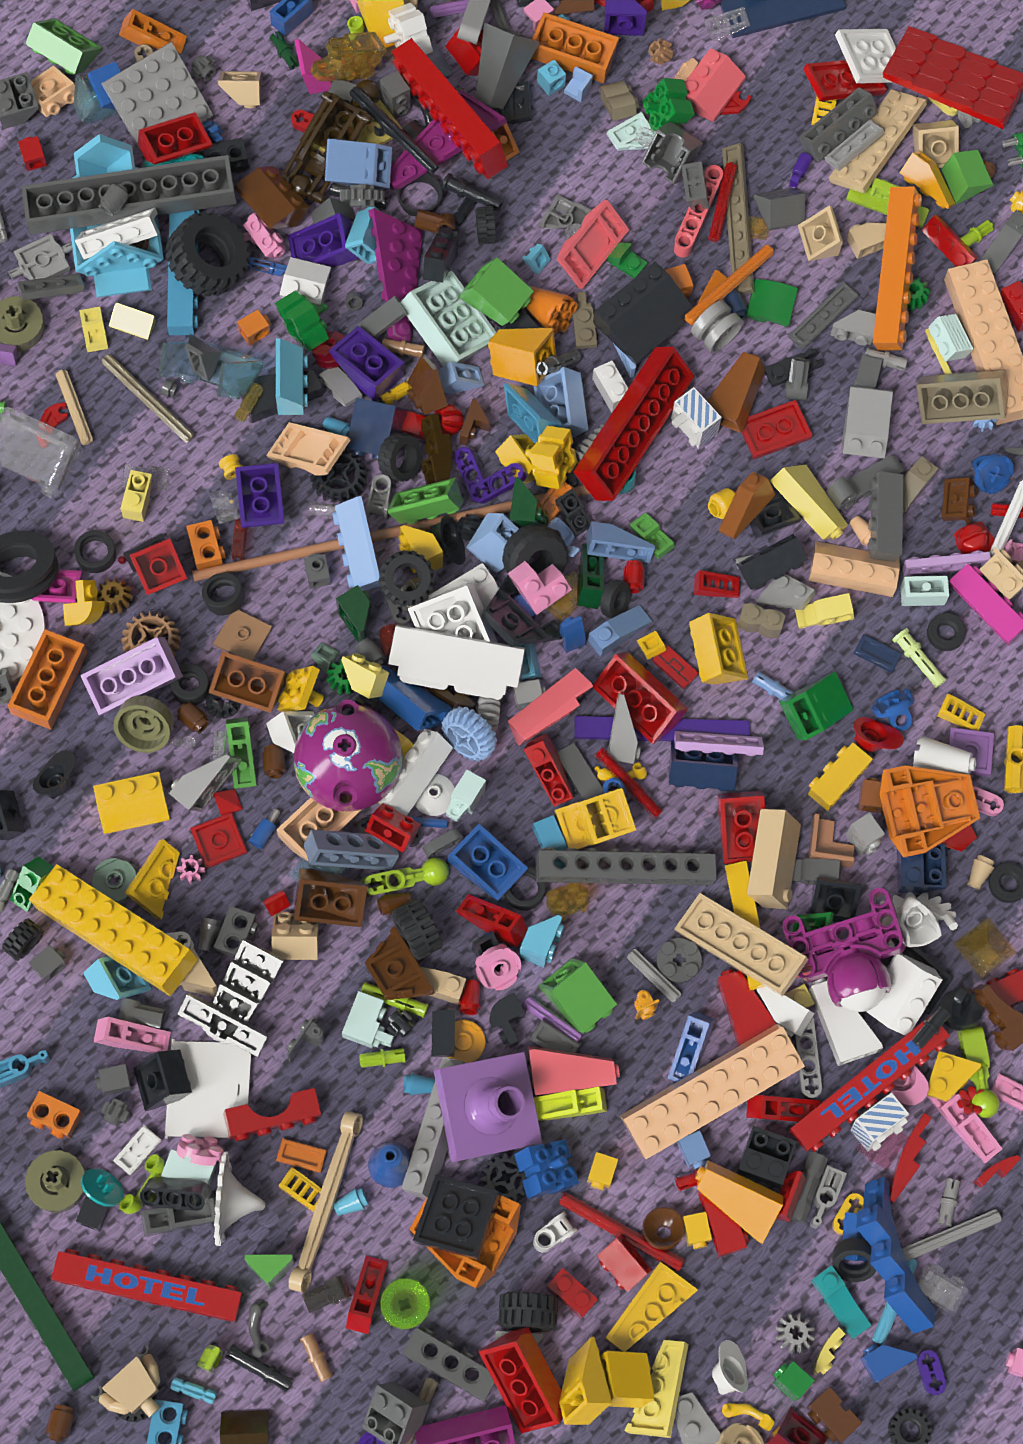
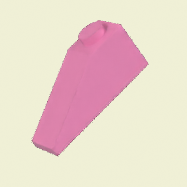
M105 1017L97 1022L94 1042L117 1048L156 1053L158 1051H168L171 1032L112 1017Z

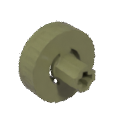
M20 296L2 299L0 301V344L17 346V352L25 351L35 346L42 338L45 330V323L40 308L32 300H22ZM26 323L28 324L23 331L16 332V333H12V332L9 331V330H11V331H19V330H22V329L25 327Z
M139 695L130 697L121 704L113 725L117 738L126 747L137 752L151 753L162 749L167 744L174 728V721L171 711L161 701L153 697Z
M61 1150L45 1152L33 1160L30 1167H28L25 1176L26 1192L31 1201L40 1209L50 1213L66 1212L74 1208L85 1195L81 1186V1177L86 1171L81 1162L68 1152ZM56 1176L58 1181L53 1183L51 1179Z

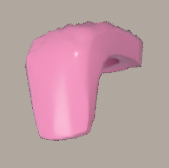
M1010 539L1005 545V551L1013 560L1012 562L1017 563L1023 560V544L1015 543Z

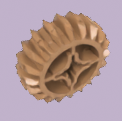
M149 611L148 616L145 617L144 613L141 612L140 619L133 616L132 620L134 623L127 622L128 630H123L122 633L125 637L121 639L122 644H124L122 647L124 652H128L148 642L147 636L153 639L164 637L168 633L167 643L175 658L176 653L174 651L180 649L177 643L181 642V638L178 636L180 632L178 628H175V622H169V616L166 615L162 618L160 612L153 616L152 611ZM148 626H157V628H155V629H149V628H147V627H148ZM140 631L142 638L138 641V644L134 646V638L136 634Z

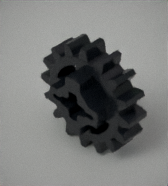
M506 1153L503 1154L502 1159L495 1155L494 1163L490 1160L487 1161L489 1169H482L486 1176L481 1177V1182L486 1183L484 1188L492 1190L501 1188L506 1190L507 1194L501 1193V1195L508 1199L512 1198L513 1201L517 1202V1195L525 1196L522 1182L526 1179L525 1172H519L514 1154L511 1159L507 1158ZM505 1164L513 1165V1166L516 1167V1168H515V1169L507 1168V1167L505 1166ZM496 1168L498 1174L490 1180L491 1173ZM504 1173L506 1176H512L508 1184L505 1181H499ZM521 1177V1184L516 1190L514 1186L515 1180Z

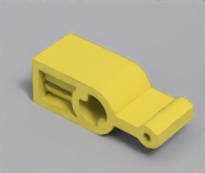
M849 593L817 600L813 604H808L804 610L795 609L799 629L854 619Z

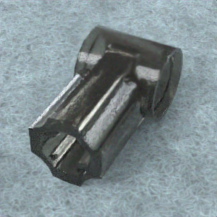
M342 1274L327 1280L322 1286L303 1293L302 1297L309 1313H313L328 1305H336L342 1299L346 1298L347 1300L352 1297V1294Z

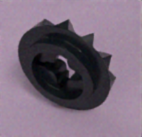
M208 694L206 707L212 716L226 719L238 712L241 703L226 699L230 702H226L223 709H221L220 702L217 700H221L222 697Z

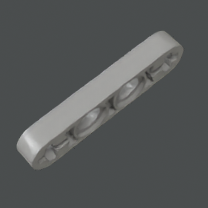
M812 1017L806 1027V1032L811 1030V1033H803L801 1037L794 1034L795 1048L802 1062L810 1060L815 1066L812 1072H806L803 1068L798 1070L800 1090L807 1099L817 1098L822 1091L815 1024ZM802 1038L810 1039L812 1042L810 1049L804 1050L801 1048L800 1040ZM816 1075V1078H812V1085L817 1087V1090L810 1094V1091L805 1089L809 1085V1078L804 1080L803 1076L811 1077Z

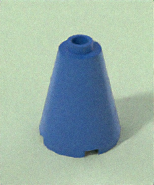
M385 1142L378 1145L372 1151L368 1160V1170L372 1179L377 1184L388 1188L403 1185L412 1154L407 1147L398 1142Z

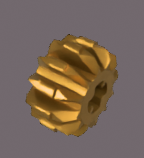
M116 577L113 582L106 578V585L99 584L98 586L100 591L97 593V601H105L103 612L109 610L110 614L113 615L115 609H118V612L122 614V606L129 609L130 605L128 602L133 600L130 594L132 592L131 587H126L127 584L124 580L119 583Z

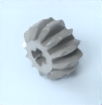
M480 697L477 702L476 714H481L483 719H487L486 722L492 726L491 730L494 732L498 729L500 701Z
M790 1313L787 1315L788 1321L784 1318L779 1320L783 1327H775V1331L782 1333V1335L776 1336L775 1340L780 1341L783 1339L784 1343L780 1345V1348L784 1349L789 1345V1354L793 1353L795 1347L797 1353L801 1354L803 1352L802 1346L805 1349L811 1347L806 1340H815L813 1335L808 1334L815 1330L814 1327L807 1328L806 1325L810 1320L807 1318L801 1322V1314H797L794 1320L793 1315ZM794 1328H797V1333L801 1334L796 1340L793 1339V1334L789 1333Z

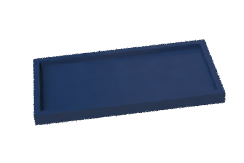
M721 0L719 3L732 38L846 9L844 0Z

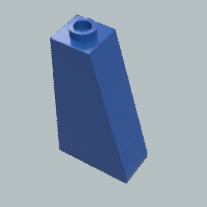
M381 665L382 669L389 672L382 696L376 698L417 731L442 725V721L449 713L451 706L417 685L402 682L396 672Z

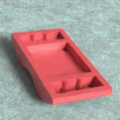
M603 200L584 217L578 231L564 242L557 261L577 287L583 289L630 229L609 201Z

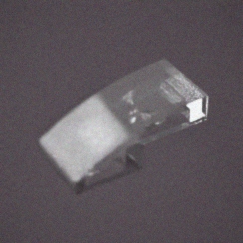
M125 464L123 467L122 487L126 488L130 471L134 470L152 474L151 490L167 489L169 469L150 465L147 468Z
M229 488L208 493L219 524L240 518Z

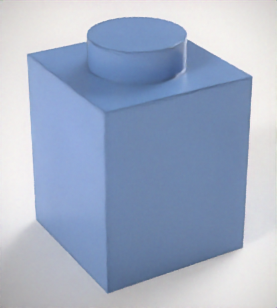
M700 1131L685 1136L677 1142L688 1168L692 1166L695 1169H698L700 1166L703 1167L711 1157Z

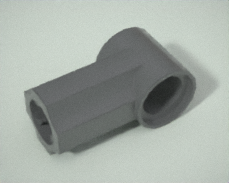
M800 357L791 358L789 379L786 381L785 399L806 401L808 391L807 376L810 362L808 359Z
M122 999L117 1019L161 1030L165 1009L142 1005L141 1002L132 999Z

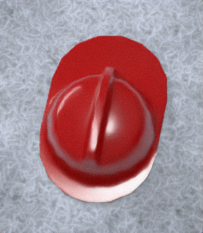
M982 521L966 525L954 533L955 542L961 554H970L974 551L990 552L995 538Z
M868 717L857 718L854 722L853 727L856 732L854 741L865 751L875 752L883 748L897 749L904 743L902 734L891 726Z

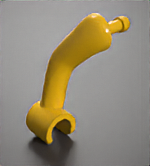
M640 762L633 764V770L628 772L631 779L636 778L640 780L644 779L647 775L646 768L642 767ZM595 767V770L598 772V779L606 781L616 776H613L614 773L611 774V771L609 772L607 768Z
M727 1403L722 1406V1413L727 1418L747 1414L759 1420L758 1426L767 1431H770L774 1425V1420L768 1414L762 1413L750 1404Z

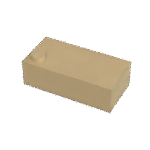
M760 810L747 895L764 908L788 909V904L792 900L791 885L801 824L786 810Z

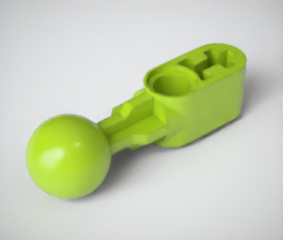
M433 857L426 860L421 868L411 869L406 867L363 877L360 882L367 884V886L369 883L379 881L381 883V886L367 887L366 896L413 887L416 882L425 881L432 886H438L447 880L449 867L443 859ZM390 875H394L397 878L395 887L389 884Z
M977 1026L973 1029L966 1028L964 1031H958L957 1033L961 1055L964 1059L982 1064L981 1070L976 1072L970 1078V1081L974 1083L976 1093L981 1089L984 1090V1092L975 1094L971 1104L982 1108V1112L977 1114L978 1117L990 1118L998 1112L1000 1100L997 1094L989 1090L987 1080L990 1077L988 1070L990 1060L982 1026Z

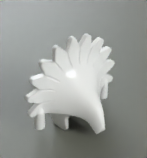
M908 892L904 899L897 895L893 896V903L907 947L924 946L942 936L938 919L944 920L950 930H955L958 927L954 920L956 912L949 911L951 909L950 903L940 904V896L928 900V893H923L917 898L912 892ZM885 917L882 921V925H891V923L893 922V917ZM890 940L889 947L893 948L895 945L892 942V940Z
M228 1152L222 1154L218 1174L214 1221L216 1246H221V1243L225 1241L224 1232L231 1224L251 1212L265 1208V1201L243 1187L231 1173L232 1166L229 1162Z

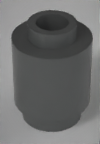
M112 184L100 200V209L110 216L118 213L129 198L128 190L121 184Z
M366 638L356 645L357 653L365 656V660L385 665L386 657L374 641Z

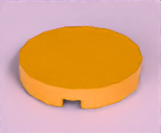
M465 1019L455 1021L454 1057L447 1058L464 1061L465 1063L477 1061L483 1054L486 1045L485 1035L481 1027Z

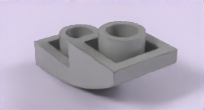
M340 368L327 369L319 374L324 385L332 390L333 398L343 406L347 407L354 403L356 398H362L361 392Z

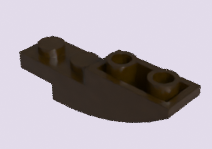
M430 414L421 420V430L424 433L426 443L425 451L428 454V458L422 461V473L424 474L426 485L448 480L452 463L450 434H442L439 415Z

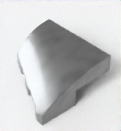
M557 194L538 227L541 229L578 230L583 223L584 217L592 210L576 201L573 203Z

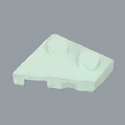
M642 112L607 132V136L617 151L648 149L654 137L651 127Z

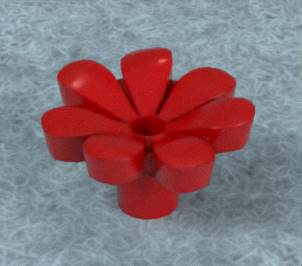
M969 1087L968 1093L965 1090H961L959 1092L961 1100L957 1101L958 1107L964 1108V1113L967 1115L973 1111L975 1114H980L982 1108L971 1104V1101L975 1094L984 1092V1090L981 1089L977 1093L975 1087Z

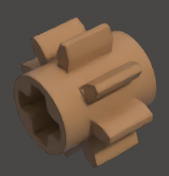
M660 38L658 41H654L649 47V54L652 56L650 61L663 65L664 62H669L673 57V50L670 48L672 43Z

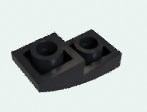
M573 488L555 500L565 523L574 533V537H577L589 528L591 520L584 511V505Z

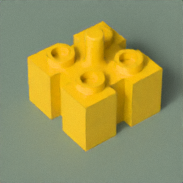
M547 425L543 433L539 435L538 442L531 449L526 450L525 456L529 457L532 466H534L533 476H535L537 486L560 489L567 479L566 473H571L576 465L577 458L575 449L571 448L573 439L570 429Z

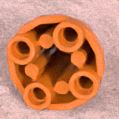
M529 286L533 293L530 295L531 301L525 308L544 328H553L554 334L560 331L562 333L566 332L570 325L569 320L578 308V303L574 301V298L563 293Z

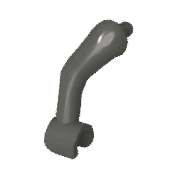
M263 1302L259 1306L252 1304L249 1311L248 1328L254 1344L252 1354L255 1358H260L263 1353L266 1354L270 1350L269 1344L261 1340L258 1330L261 1310L267 1307V1302Z

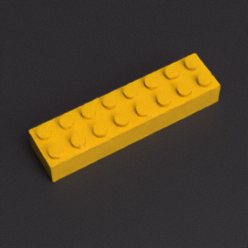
M57 864L29 898V901L40 912L170 997L198 961L189 948Z

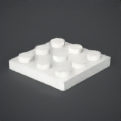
M839 29L836 32V39L856 83H892V81L883 78V70L896 49L888 29Z

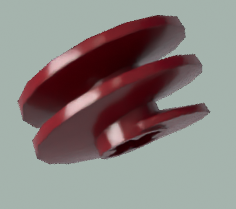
M327 331L329 339L312 349V355L318 366L324 369H332L340 365L331 356L329 350L345 336L335 331Z

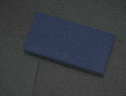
M863 634L853 653L890 673L893 672L902 653Z

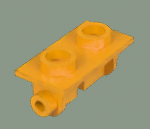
M639 991L634 1003L637 1010L635 1019L642 1018V1020H646L654 1016L659 999L653 1001L648 991Z

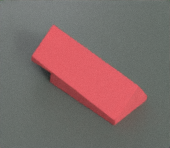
M574 668L508 720L517 744L519 746L577 709L580 704L576 699L586 694L593 687L592 683Z

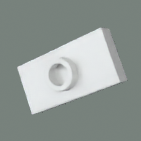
M143 1125L113 1161L132 1176L162 1140Z

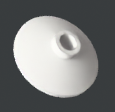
M435 774L415 803V807L420 812L429 816H438L446 813L451 802V794L455 789L454 785L447 777ZM433 789L438 791V794L435 796L429 793Z

